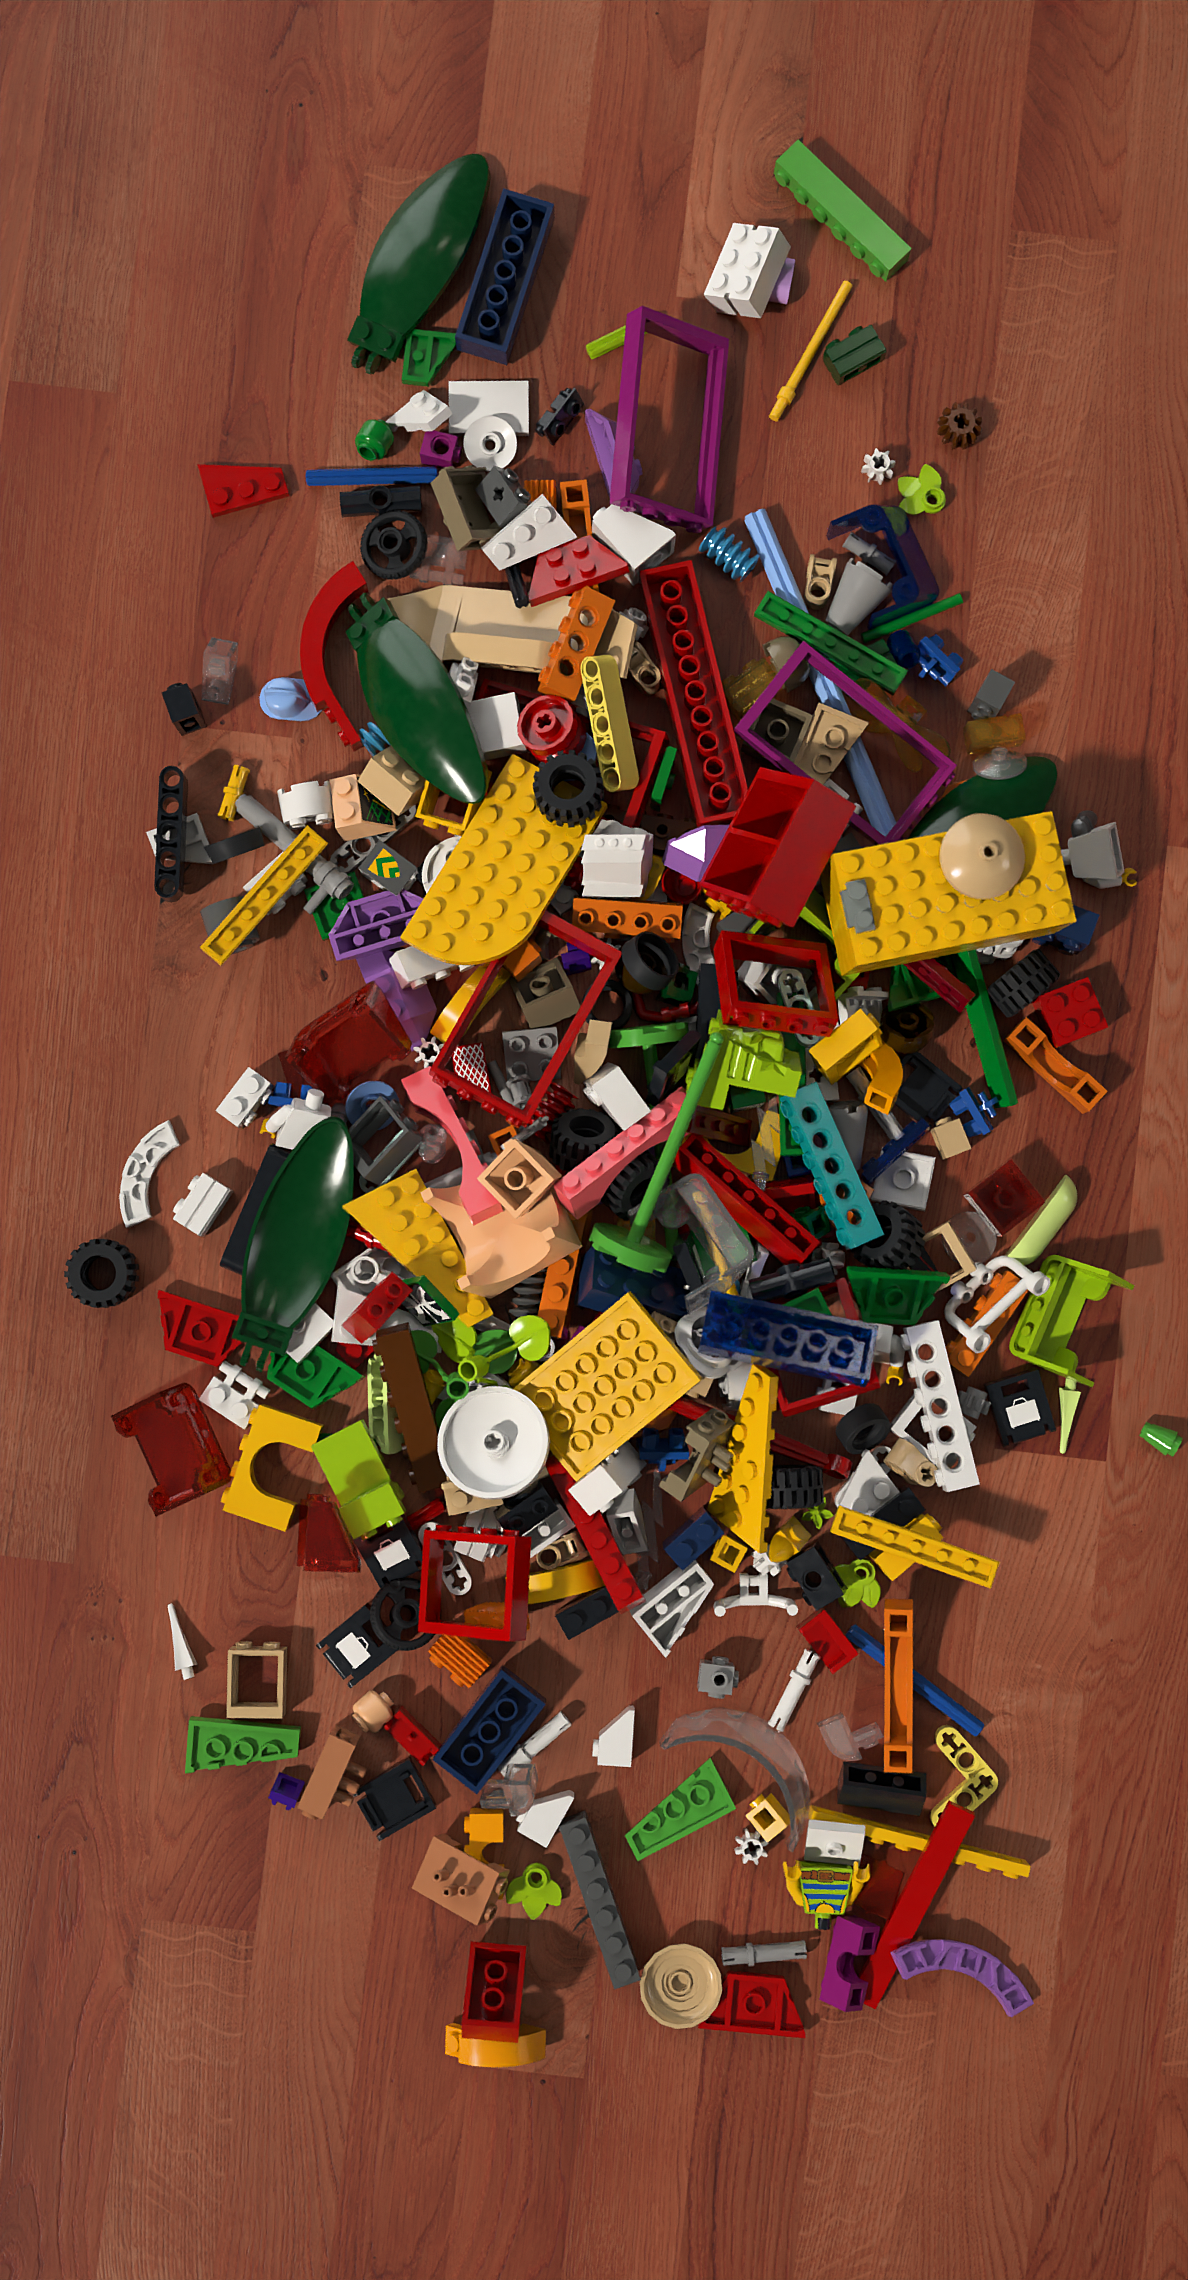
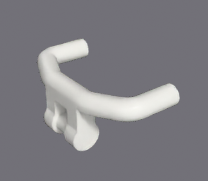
M739 1573L740 1595L718 1599L713 1605L715 1614L720 1617L725 1614V1609L752 1605H769L785 1608L788 1614L792 1616L798 1613V1607L793 1599L768 1594V1574L762 1576V1573H759V1575ZM749 1586H759V1593H749Z

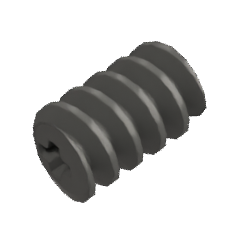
M542 1269L519 1282L522 1286L513 1288V1291L520 1295V1297L511 1298V1302L518 1306V1308L509 1309V1313L516 1316L515 1320L525 1315H538V1304L541 1302L540 1293L543 1292L544 1288L542 1283L545 1282L546 1278L544 1272L547 1269Z

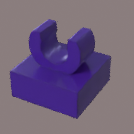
M566 943L568 952L561 954L566 975L592 970L589 954L581 949L579 950V948L570 943Z
M279 1772L269 1795L272 1805H276L279 1802L287 1805L286 1810L288 1811L291 1808H295L305 1782Z

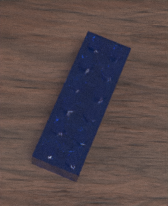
M711 1290L698 1353L865 1387L870 1379L879 1325Z

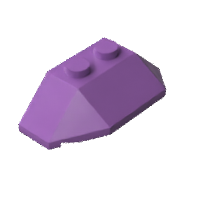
M592 409L585 410V422L610 498L617 422ZM634 457L630 493L633 494L639 486V476L643 475L639 459L634 460Z
M703 825L683 834L678 839L672 838L668 840L662 858L663 865L696 882H700L729 825Z
M403 889L398 896L387 890L348 902L328 934L336 961L364 958L407 945V943L401 940L400 936L423 901V898Z
M386 950L356 960L398 1056L401 1057L414 1051V1047L420 1048L422 1045L421 1038H424L425 1041L427 1040L437 1008L427 985L414 990L411 986L404 989L401 988L389 961L395 952Z

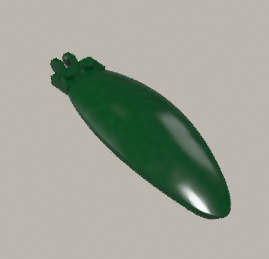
M464 155L439 169L408 196L387 223L376 243L366 270L361 293L360 316H357L347 339L350 344L357 346L351 359L352 367L360 368L368 351L372 354L369 355L365 370L370 375L376 372L382 357L396 363L406 336L427 315L451 282L470 247L486 203L490 186V171L487 159L483 155Z
M363 593L360 596V600L368 611L363 614L361 609L352 603L348 609L356 622L345 632L354 650L357 652L363 693L376 724L395 751L427 781L461 802L469 804L479 803L484 798L489 787L488 769L472 719L453 679L428 644L410 627L399 621L400 619L388 599L383 597L375 604L367 593Z
M1032 756L1012 760L979 773L954 788L939 800L920 820L908 839L947 832L957 821L973 814H990L1003 820L1043 813L1055 789L1058 775L1057 767L1048 758Z
M332 1116L323 1119L302 1137L274 1177L256 1214L248 1239L243 1265L241 1286L242 1311L231 1337L234 1340L246 1343L239 1365H247L253 1346L263 1349L256 1363L257 1371H263L269 1352L285 1357L294 1328L304 1319L316 1303L335 1269L345 1241L350 1214L342 1206L352 1201L354 1178L351 1136L347 1125L339 1117Z

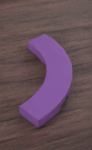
M928 1939L904 1945L890 1952L901 1977L905 1980L927 1971L939 1969L954 1970L973 1977L987 1987L998 1999L1009 2017L1015 2016L1034 2004L1027 1989L1014 1973L998 1958L973 1945L954 1940Z

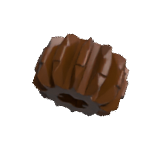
M957 402L952 405V409L946 407L943 410V416H940L937 424L940 426L937 430V435L944 436L942 439L943 444L950 441L952 442V450L956 448L957 444L964 450L967 448L968 443L972 445L976 443V436H980L982 428L979 426L982 423V417L975 416L977 408L968 410L967 402L960 408ZM958 424L962 425V429L957 427Z

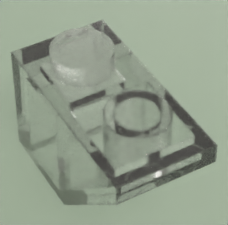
M211 638L203 652L202 700L224 705L229 704L237 669L238 642Z

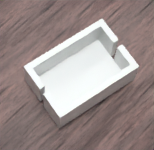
M733 223L704 293V296L717 313L737 315L739 312L741 316L762 318L791 248L780 229L758 226L756 229L754 225Z

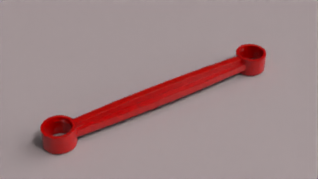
M680 1397L665 1410H672L692 1420H697L711 1410L712 1407ZM726 1413L728 1418L735 1421L736 1416ZM776 1432L774 1440H770V1451L809 1465L818 1466L823 1469V1473L841 1480H848L853 1462L843 1456L825 1454Z

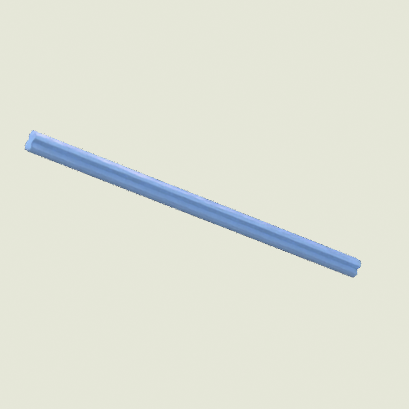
M759 509L756 512L749 513L745 516L744 521L775 595L809 614L766 509ZM810 665L809 677L820 703L851 715L841 689ZM859 736L845 755L844 761L871 826L886 836L896 821L862 739Z

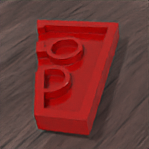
M197 464L213 518L290 496L282 468Z

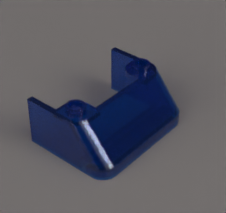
M868 505L830 522L826 534L828 540L859 527L870 533L882 530L903 577L897 580L892 588V597L895 604L873 613L867 625L868 630L927 607L936 601L939 595V586L909 519L901 507L895 505Z

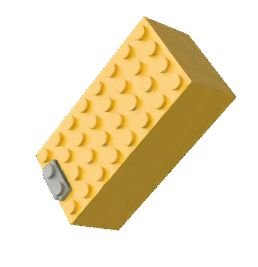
M1052 811L1005 820L1016 830L1022 840L1025 851V864L1017 883L1006 893L992 899L982 900L967 897L954 889L947 881L940 864V847L947 832L832 854L820 875L841 976L1050 935L1075 923L1076 917ZM985 848V849H984V854H985L987 857H991V856H992L991 850L988 849V848Z

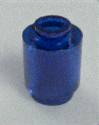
M898 630L889 636L886 645L896 663L905 669L914 667L920 660V649L911 633L907 630Z

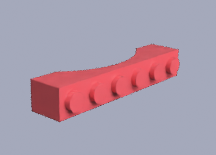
M431 1066L401 1079V1082L415 1112L428 1117L440 1125L452 1137L459 1148L463 1164L459 1196L474 1226L503 1212L502 1204L477 1179L488 1165L486 1162L481 1164L477 1157L481 1155L475 1140L469 1141L466 1135L469 1129L463 1117L458 1119L454 1112L458 1108L451 1095L446 1097L443 1091L444 1087L432 1081L433 1077L429 1075Z
M682 1086L653 1107L651 1112L625 1131L623 1130L554 1183L553 1186L561 1205L578 1220L599 1204L610 1184L632 1160L647 1149L668 1140L687 1094L686 1090Z

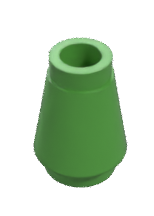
M1147 1421L1139 1434L1140 1437L1144 1438L1145 1441L1166 1456L1168 1454L1172 1457L1183 1440V1437L1177 1435V1431L1150 1424Z

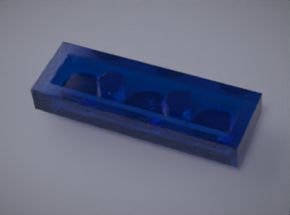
M923 1118L917 1123L914 1120L911 1121L902 1130L904 1135L898 1141L895 1139L889 1141L882 1148L884 1153L877 1160L872 1157L863 1165L862 1169L864 1172L861 1174V1178L868 1186L929 1131L930 1126Z

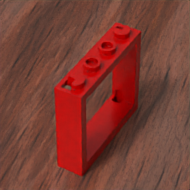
M721 930L713 950L724 1025L830 1037L839 1017L827 945L825 943ZM733 959L813 969L820 1011L739 1001Z
M845 1277L816 1288H819L824 1300L839 1296L866 1377L864 1381L789 1404L763 1319L770 1317L769 1311L796 1298L787 1299L781 1297L749 1307L752 1315L747 1318L752 1333L757 1332L760 1342L755 1343L759 1358H765L768 1366L767 1369L778 1376L776 1411L781 1410L784 1418L881 1388Z
M435 1525V1530H424L418 1632L508 1642L526 1641L531 1537L519 1536V1531L504 1530V1535L497 1534V1529L481 1528L480 1533H474L475 1527L458 1526V1531H452V1525ZM444 1540L508 1545L503 1627L440 1620Z

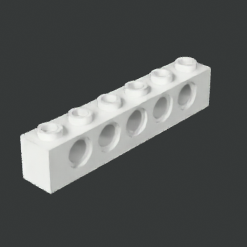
M939 1320L903 1328L904 1334L900 1335L904 1351H909L911 1361L907 1362L910 1377H915L917 1388L914 1389V1395L917 1405L922 1404L924 1415L920 1416L924 1432H929L931 1443H927L931 1460H936L938 1470L934 1471L937 1486H942L944 1491L950 1492L979 1485ZM923 1344H927L931 1348V1356L926 1360H922L918 1355V1349ZM930 1371H934L938 1376V1382L933 1387H929L925 1383V1376ZM941 1398L945 1403V1408L942 1413L935 1414L932 1411V1403L935 1399ZM947 1425L950 1427L952 1434L947 1441H942L938 1436V1432L941 1427ZM950 1453H955L958 1456V1464L954 1468H948L945 1464V1459Z

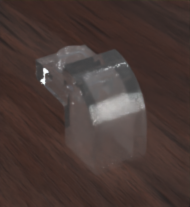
M842 1712L817 1723L829 1750L838 1758L846 1761L861 1760L862 1756L858 1748L862 1746L864 1749L874 1747L879 1743L878 1740L883 1738L880 1727L876 1722L851 1732Z
M508 1764L504 1779H489L482 1789L480 1797L481 1808L509 1809L510 1816H519L528 1812L533 1805L538 1784L535 1764Z

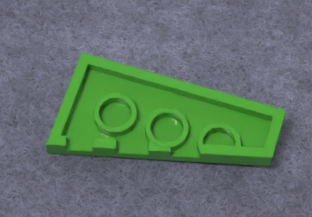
M191 1716L188 1727L185 1774L193 1773L195 1770L208 1768V1770L220 1769L221 1766L235 1764L236 1766L247 1765L248 1762H268L298 1757L301 1726Z
M711 1757L625 1835L637 1861L736 1809Z

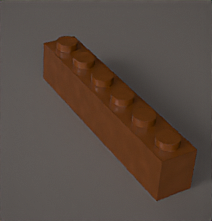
M409 1322L380 1329L376 1332V1340H372L376 1357L381 1356L383 1366H380V1373L383 1382L389 1383L391 1391L387 1392V1398L390 1408H396L398 1417L394 1418L397 1433H403L405 1443L401 1444L404 1458L411 1461L412 1468L408 1469L412 1485L417 1484L419 1493L442 1487V1482L447 1481V1474L441 1465L438 1455L439 1429Z

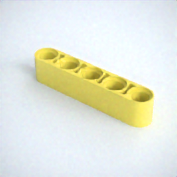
M611 655L586 657L581 663V675L603 785L609 792L633 789L638 784L639 774L616 660Z

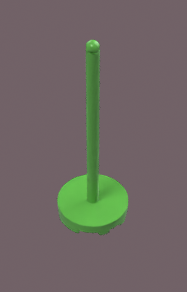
M682 1021L611 1030L608 1048L643 1046L648 1085L654 1073L652 1067L658 1061L656 1044L681 1040L689 1032L688 1023ZM667 1141L654 1146L655 1156L658 1160ZM670 1169V1185L667 1187L666 1195L662 1198L661 1207L666 1249L673 1255L675 1253L672 1247L678 1236V1226Z
M714 1032L710 1036V1040L704 1050L631 1229L609 1223H596L590 1234L589 1241L593 1242L592 1246L596 1250L617 1257L616 1261L648 1273H652L653 1270L665 1273L671 1261L672 1254L668 1249L643 1234L717 1059L721 1044L724 1042V1036L719 1032Z

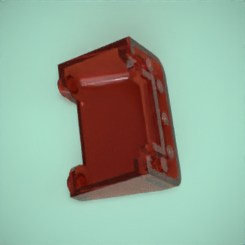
M370 981L303 1027L295 1036L285 1059L313 1089L324 1093L323 1100L329 1105L336 1099L341 1101L351 1092L349 1087L352 1081L389 1057L392 1061L405 1059L411 1053L412 1041L382 989L375 981Z
M181 1383L160 1391L111 1415L115 1429L120 1435L125 1438L136 1437L157 1486L152 1488L148 1494V1503L155 1517L224 1486L231 1481L230 1466L199 1397L190 1384Z
M307 1494V1499H300L296 1566H304L303 1571L360 1573L361 1559L337 1503L331 1501L330 1496H323V1494Z

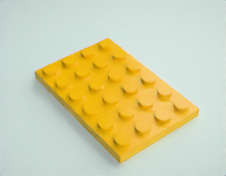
M629 1291L513 1389L528 1397L539 1408L548 1426L550 1451L577 1482L701 1381L702 1377L632 1292Z

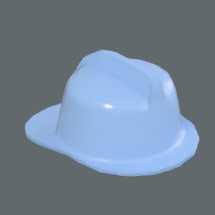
M275 678L266 683L259 697L260 706L264 713L271 718L279 720L309 721L317 717L322 711H316L304 679Z

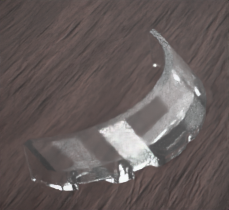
M712 1708L677 1718L659 1741L660 1747L663 1750L687 1742H719L748 1753L771 1773L787 1803L791 1834L785 1844L787 1849L793 1853L808 1822L810 1791L804 1766L789 1740L780 1731L774 1730L764 1719L738 1710Z

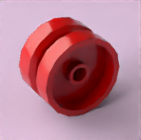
M544 695L535 698L525 706L517 722L519 738L540 762L547 763L546 757L551 754L553 757L558 756L557 752L562 750L564 754H569V750H575L578 756L584 748L587 738L586 726L571 705L560 696Z

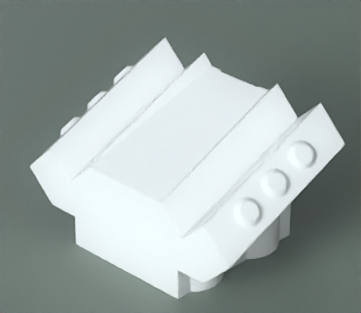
M602 819L592 835H585L581 850H585L581 862L583 863V880L581 885H585L582 897H595L597 899H603L604 897H609L610 899H616L617 897H623L624 899L643 897L648 884V874L652 868L653 834L641 828L623 826L614 820L606 821Z

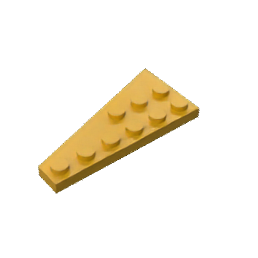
M417 1169L342 1206L415 1277L425 1275L459 1311L460 1314L457 1318L465 1326L470 1328L493 1316V1312L485 1297L461 1290L457 1280L466 1275L465 1259L442 1216L432 1206L424 1202L420 1192L427 1188Z
M760 1363L752 1364L734 1421L736 1424L732 1429L726 1447L734 1455L731 1461L732 1467L728 1472L719 1469L718 1475L722 1477V1482L719 1486H714L707 1511L755 1551L765 1553L767 1552L768 1542L764 1541L765 1528L769 1527V1516H766V1500L771 1498L773 1455L769 1454L770 1440H774L775 1429L771 1428L772 1412L776 1411L778 1376Z

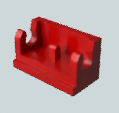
M403 1706L383 1726L422 1766L427 1763V1760L432 1755H435L440 1750L441 1743Z

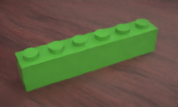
M799 140L776 160L774 175L777 182L783 187L787 186L800 204H805L812 210L814 217L819 222H824L831 229L836 239L839 241L843 240L850 247L852 254L856 258L864 260L869 265L870 271L876 277H881L887 282L908 261L912 248Z

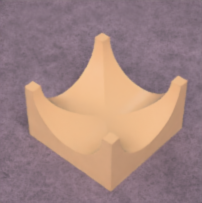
M514 1139L503 1144L505 1149ZM530 1147L531 1149H533V1150L536 1151L537 1153L541 1154V1152H540L539 1150ZM461 1185L449 1188L429 1187L420 1192L424 1202L432 1206L449 1225L461 1247L466 1263V1275L457 1281L463 1291L491 1299L582 1247L567 1210L561 1205L554 1186L525 1215L515 1219L502 1205L503 1212L474 1226L459 1196Z

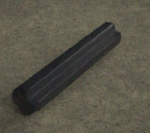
M516 563L504 569L515 606L521 609L523 606L527 607L530 602L519 564Z

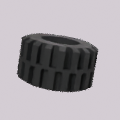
M563 750L558 751V756L553 757L551 754L546 757L547 763L541 762L539 764L540 772L535 771L533 790L536 803L541 814H546V819L551 823L556 820L557 826L563 827L564 823H568L570 828L574 827V823L579 822L581 826L586 824L585 819L587 817L592 820L595 817V810L600 811L602 807L601 801H604V786L599 767H596L595 761L592 758L587 760L586 754L582 752L577 756L575 750H569V754H564ZM566 779H575L585 785L583 791L572 799L559 798L553 793V790L558 783Z
M1035 949L991 984L987 989L988 996L1007 1018L1012 1017L1058 980L1060 972L1040 949Z
M577 1108V1110H567L566 1113L562 1112L554 1119L552 1124L549 1148L550 1158H552V1162L555 1165H559L560 1169L570 1172L620 1134L621 1129H619V1125L610 1116H606V1113L601 1111Z
M647 1150L638 1155L616 1176L605 1191L601 1202L620 1219L634 1221L659 1160ZM670 1173L668 1174V1177L665 1181V1184L658 1198L656 1206L662 1202L663 1196L666 1195L668 1191L667 1187L670 1185Z
M881 1201L880 1204L877 1202L873 1203L871 1206L884 1235L851 1248V1252L854 1253V1257L867 1267L907 1270L909 1265L912 1267L916 1263L914 1260L916 1257L921 1256L922 1252L920 1249L925 1245V1241L922 1239L925 1236L922 1223L895 1202ZM891 1233L889 1239L883 1244L886 1237Z
M92 1239L89 1240L90 1242H83L79 1245L80 1248L78 1250L74 1249L71 1252L72 1258L71 1260L67 1259L65 1264L68 1266V1271H64V1277H68L66 1286L67 1289L72 1290L71 1295L74 1298H78L80 1303L95 1308H109L119 1305L122 1301H126L129 1298V1294L136 1289L134 1286L135 1282H139V1276H137L139 1265L135 1264L134 1259L136 1257L134 1254L128 1251V1247L114 1240ZM99 1257L109 1258L116 1269V1277L113 1284L105 1290L96 1289L91 1284L88 1276L91 1264Z
M814 1465L773 1466L771 1498L766 1500V1508H810L824 1503L822 1468Z

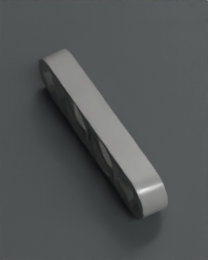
M414 805L409 809L410 815L408 817L403 814L397 819L400 824L396 826V831H392L387 835L378 834L364 837L371 842V847L368 851L359 852L356 849L357 841L362 838L350 840L331 855L330 861L338 865L337 859L340 856L343 859L347 858L350 855L347 849L351 847L359 859L355 861L352 856L347 860L349 866L347 868L340 866L338 871L345 872L346 874L353 872L363 863L379 840L385 844L388 843L415 820L416 806Z

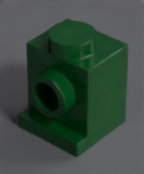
M679 963L678 973L665 989L660 990L656 1000L676 1007L686 1002L690 1004L698 973L690 970L688 965Z
M820 1205L815 1209L803 1206L789 1213L816 1239L832 1231L824 1205Z

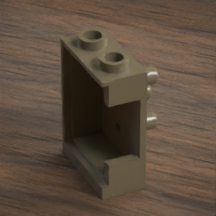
M469 465L454 469V467L449 466L440 470L439 475L431 482L444 516L443 522L448 526L457 551L480 550L482 546L503 529L498 526L496 521L491 524L482 499L475 490L486 477V467Z
M712 1408L689 1424L686 1428L689 1430V1433L684 1442L693 1447L691 1455L686 1463L675 1471H670L669 1475L661 1480L659 1487L682 1502L707 1482H710L715 1487L719 1486L722 1482V1477L713 1472V1470L717 1466L724 1472H728L732 1467L731 1461L734 1455L724 1447L736 1422L728 1418L726 1413Z

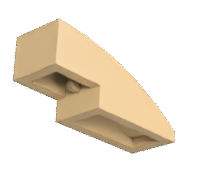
M590 1020L588 1032H579L574 1055L575 1084H581L589 1079L603 1064L609 1045L612 1028L611 1022Z

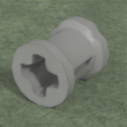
M518 1075L506 1082L513 1095V1105L521 1110L524 1109L532 1095L529 1086L531 1081L529 1075Z

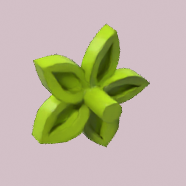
M824 1497V1503L821 1505L807 1508L810 1511L805 1512L801 1520L810 1521L813 1519L816 1528L820 1529L823 1523L822 1518L829 1519L834 1516L831 1511L824 1509L826 1497Z

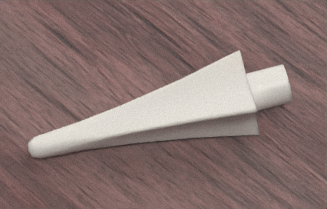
M170 1603L168 1611L173 1636L175 1671L181 1669L183 1679L185 1680L195 1677L192 1666L196 1665L197 1662L185 1638L175 1607Z

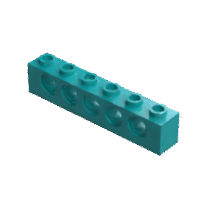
M817 1081L797 1089L795 1098L789 1096L780 1097L781 1112L790 1121L792 1137L801 1146L804 1153L802 1155L804 1164L812 1171L815 1178V1189L823 1196L826 1203V1214L835 1223L837 1228L836 1236L840 1244L848 1250L884 1235ZM803 1110H806L810 1113V1123L806 1122L803 1119ZM814 1135H817L821 1138V1148L817 1147L814 1144ZM826 1160L830 1161L833 1165L832 1174L825 1169ZM837 1186L842 1187L845 1195L843 1199L839 1198L836 1194ZM849 1211L856 1217L854 1225L847 1219Z

